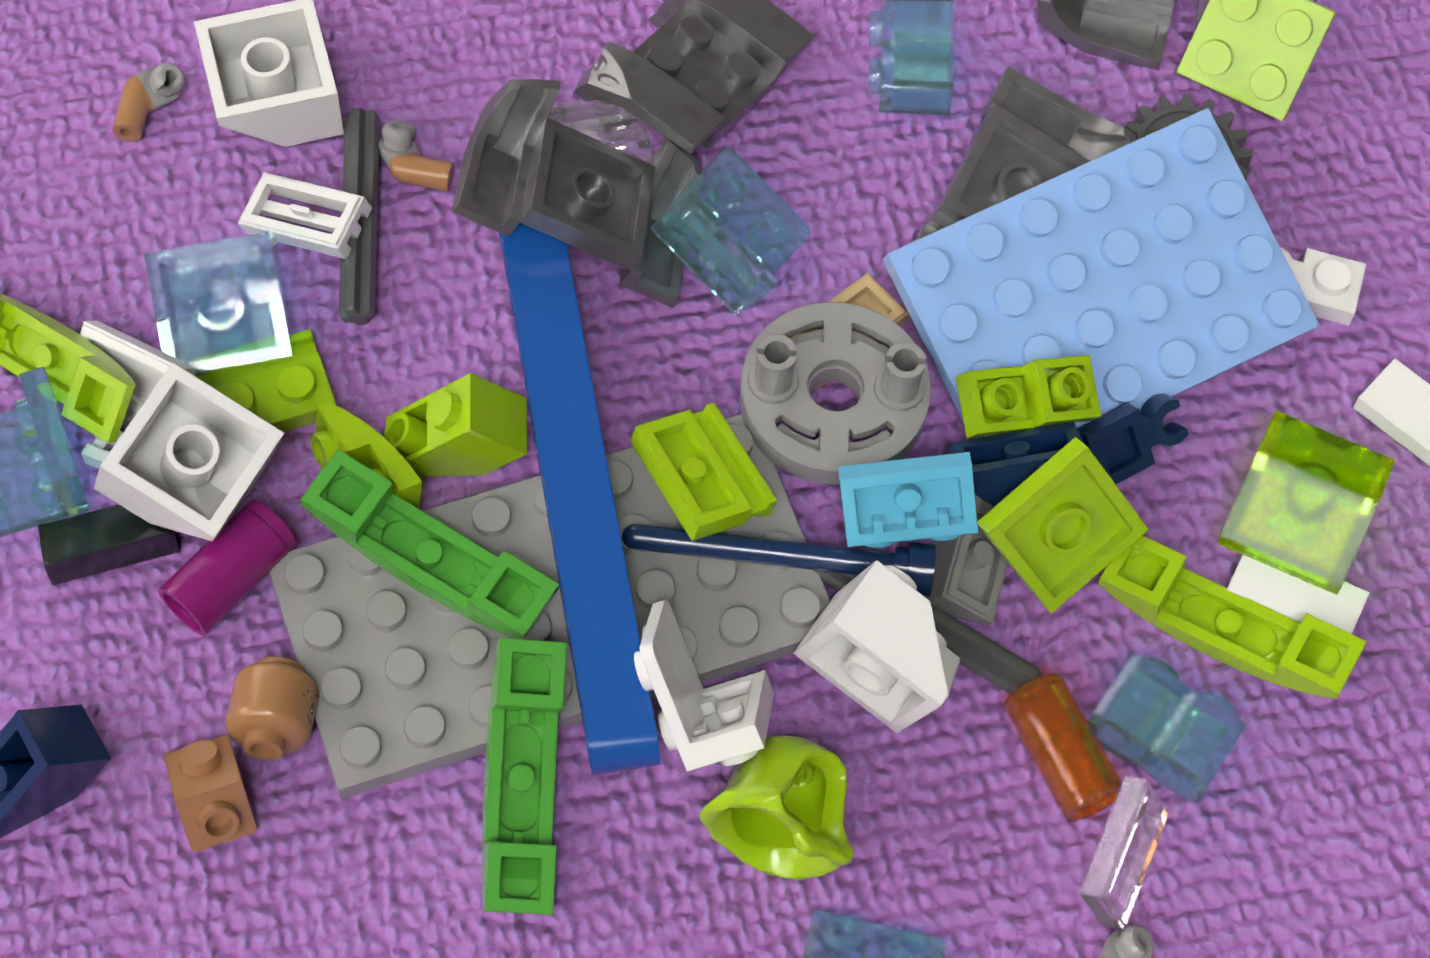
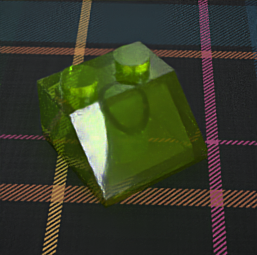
M1275 410L1217 544L1338 595L1378 507L1395 460Z

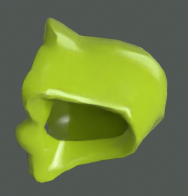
M787 735L766 737L764 749L758 750L755 756L738 764L732 773L725 791L706 804L698 814L713 840L729 850L743 863L771 876L792 880H804L823 876L837 870L841 866L850 864L854 856L853 848L848 842L844 829L847 789L846 768L840 758L821 745L801 737Z

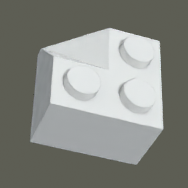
M295 0L194 21L218 126L284 147L344 134L338 93L313 0Z
M172 362L100 465L94 489L150 524L213 542L240 507L274 456L284 432Z
M876 560L833 596L793 654L894 732L899 733L942 706L949 695L960 658L947 648L945 639L936 631L931 602L916 591L917 586L915 582L900 569L884 566Z

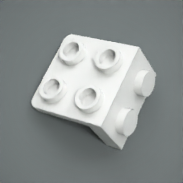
M662 600L653 603L646 626L642 627L640 651L634 653V663L642 687L645 691L654 689L662 711L658 714V721L667 748L670 751L678 749L686 771L717 762L724 766H732L749 760L757 754L758 750L765 747L774 698V691L766 671L763 670L703 689L669 602Z

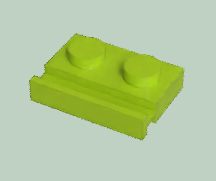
M310 329L190 364L197 368L195 377L282 432L316 423L318 405L326 402L336 405Z
M714 402L706 404L704 410L692 413L691 410H687L635 427L630 442L691 541L746 524L750 517L759 514L762 518L771 515L777 499Z

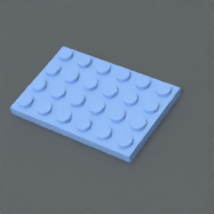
M1209 108L896 249L882 259L962 421L963 415L955 377L967 371L1024 366L1034 360L1090 355L1102 416L1125 403L1139 408L1141 411L1145 402L1154 395L1163 393L1174 397L1320 326ZM1092 420L1075 423V425L1079 428Z

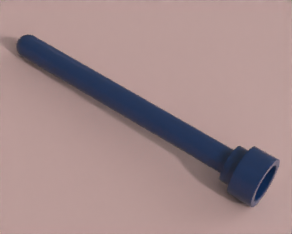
M631 524L622 533L623 543L626 547L633 550L859 575L873 562L878 560L884 566H892L906 573L917 586L916 591L923 596H930L932 591L936 559L935 544L909 542L908 548L896 547L895 553L722 533L691 541L685 529Z

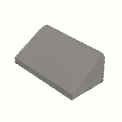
M975 495L978 521L994 506ZM979 526L978 533L960 535L948 541L933 540L932 544L936 545L931 595L924 597L931 602V605L949 616L985 626L993 624L1008 562Z

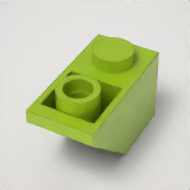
M469 373L387 416L384 438L399 451L419 477L484 476L527 455V398Z

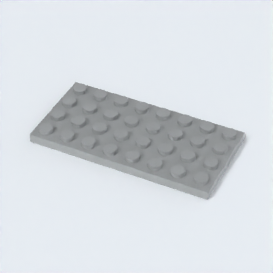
M742 414L726 418L725 420L777 499V503L770 516L762 518L759 514L750 517L746 524L719 533L806 543L774 463L753 442L750 431L745 427ZM634 447L606 455L621 540L624 529L631 524L684 529ZM540 475L423 510L426 514L495 556L499 557L504 550L559 583ZM340 537L292 550L269 572L296 661L305 668L307 675L315 681L319 689L315 721L340 800L486 753L497 642L499 638H517L483 626L427 597L369 560ZM622 540L640 643L642 640V627L646 626L652 604L667 600L701 684L792 655L830 602L820 575L813 570L633 550L626 547ZM559 588L525 637V640L567 643L563 710L558 713V730L582 722ZM654 689L650 690L651 700L657 698Z

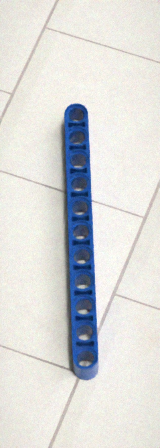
M519 223L509 236L499 233L591 773L594 776L660 765V752L650 692L645 691L642 687L634 663V653L640 651V638L567 243Z

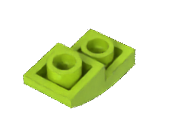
M1090 355L1034 360L1024 366L967 371L955 377L967 439L1071 421L1079 423L1102 417Z
M330 402L318 405L316 431L310 437V445L319 467L323 469L338 449L393 482V494L419 509L422 481L399 451L380 433L350 412Z

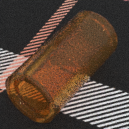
M1053 673L1039 677L1025 684L1006 699L1003 705L1004 709L1068 822H1076L1091 817L1111 806L1124 795L1126 788L1061 674Z

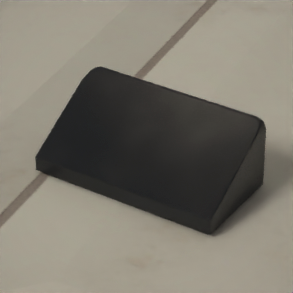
M121 505L38 525L43 563L52 586L180 552L174 530L150 524Z

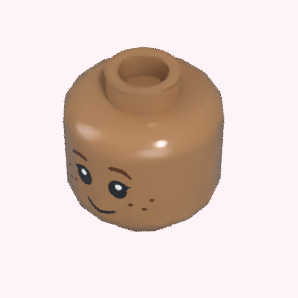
M279 656L261 658L255 664L248 665L237 673L226 715L225 728L231 738L243 747L247 755L264 761L278 760L283 755L297 752L308 744L319 699V689L315 681L307 675L305 668L298 662Z

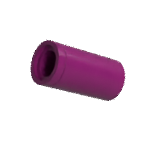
M251 499L227 522L213 542L208 541L158 589L159 596L181 622L195 633L205 636L297 546V540L290 528L275 512L260 501Z

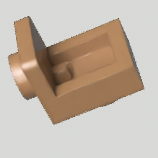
M228 734L210 740L195 741L182 749L163 754L175 804L191 850L201 851L253 834L257 830Z

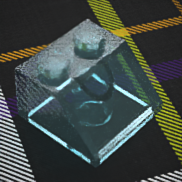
M263 232L144 253L162 352L196 367L195 374L293 356L288 297L277 238L272 233Z

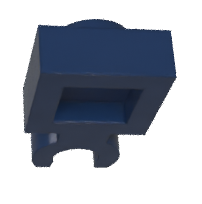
M1163 393L1149 398L1141 408V411L1139 408L1125 403L1102 415V417L1077 428L1083 443L1090 449L1115 484L1155 464L1151 447L1159 443L1165 446H1173L1182 442L1189 435L1186 427L1175 422L1168 423L1163 427V420L1166 414L1180 407L1178 399Z

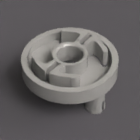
M822 302L793 309L781 315L764 328L747 353L742 369L740 386V409L745 427L750 431L753 442L758 449L782 470L807 481L840 485L838 466L904 459L915 446L923 430L930 403L931 388L928 368L925 363L926 354L900 326L886 316L869 308L851 303ZM823 328V329H819V330H815V331H811V332L802 334V335H800V336H798V337H796V338H794V339H793V338L790 339V337L795 336V335H797V334H799V333H801V332L808 331V330H812V329ZM871 338L877 340V341L880 342L881 344H878L877 342H875V341L872 340ZM824 382H839L853 391L857 404L847 410L832 411L819 406L812 399L810 393L816 386ZM783 420L790 427L812 437H815L817 434V439L812 440L790 430L783 423L779 426H776V423ZM886 426L893 432L891 435L887 430H884L866 440L851 442L849 440V435H851L852 439H859L874 434Z

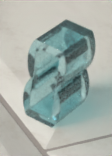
M882 0L881 11H870L868 46H879V58H869L868 93L879 94V112L950 115L954 71L953 0Z
M1132 654L1094 710L1084 732L1113 755L1141 767L1151 778L1168 790L1187 800L1198 803L1247 725L1237 716L1234 707L1224 698L1212 693L1201 694L1188 689L1180 681L1176 670L1166 662L1153 657L1146 659Z

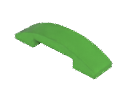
M338 449L300 499L301 505L316 519L391 575L456 613L517 639H525L559 589V583L503 550L499 557L495 556L393 494V482Z
M499 638L497 642L488 719L483 793V912L553 915L557 845H552L558 713L563 710L566 642Z

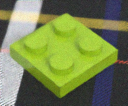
M1210 0L1176 72L1280 121H1284L1337 11L1313 0Z
M1077 437L1073 438L976 522L1036 599L1051 614L1149 530L1090 449Z

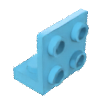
M970 452L838 466L847 547L865 545L871 548H883L899 541L927 538L935 541H948L960 535L978 533Z

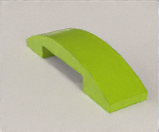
M0 293V366L63 403L62 416L107 443L116 442L136 385L130 375L112 357L77 332L40 311Z
M1143 535L1114 559L1101 575L1099 585L1131 611L1170 636L1228 666L1299 692L1338 699L1367 641L1308 613L1305 614L1301 623L1247 597L1244 598L1229 592L1227 588L1185 569L1187 556Z

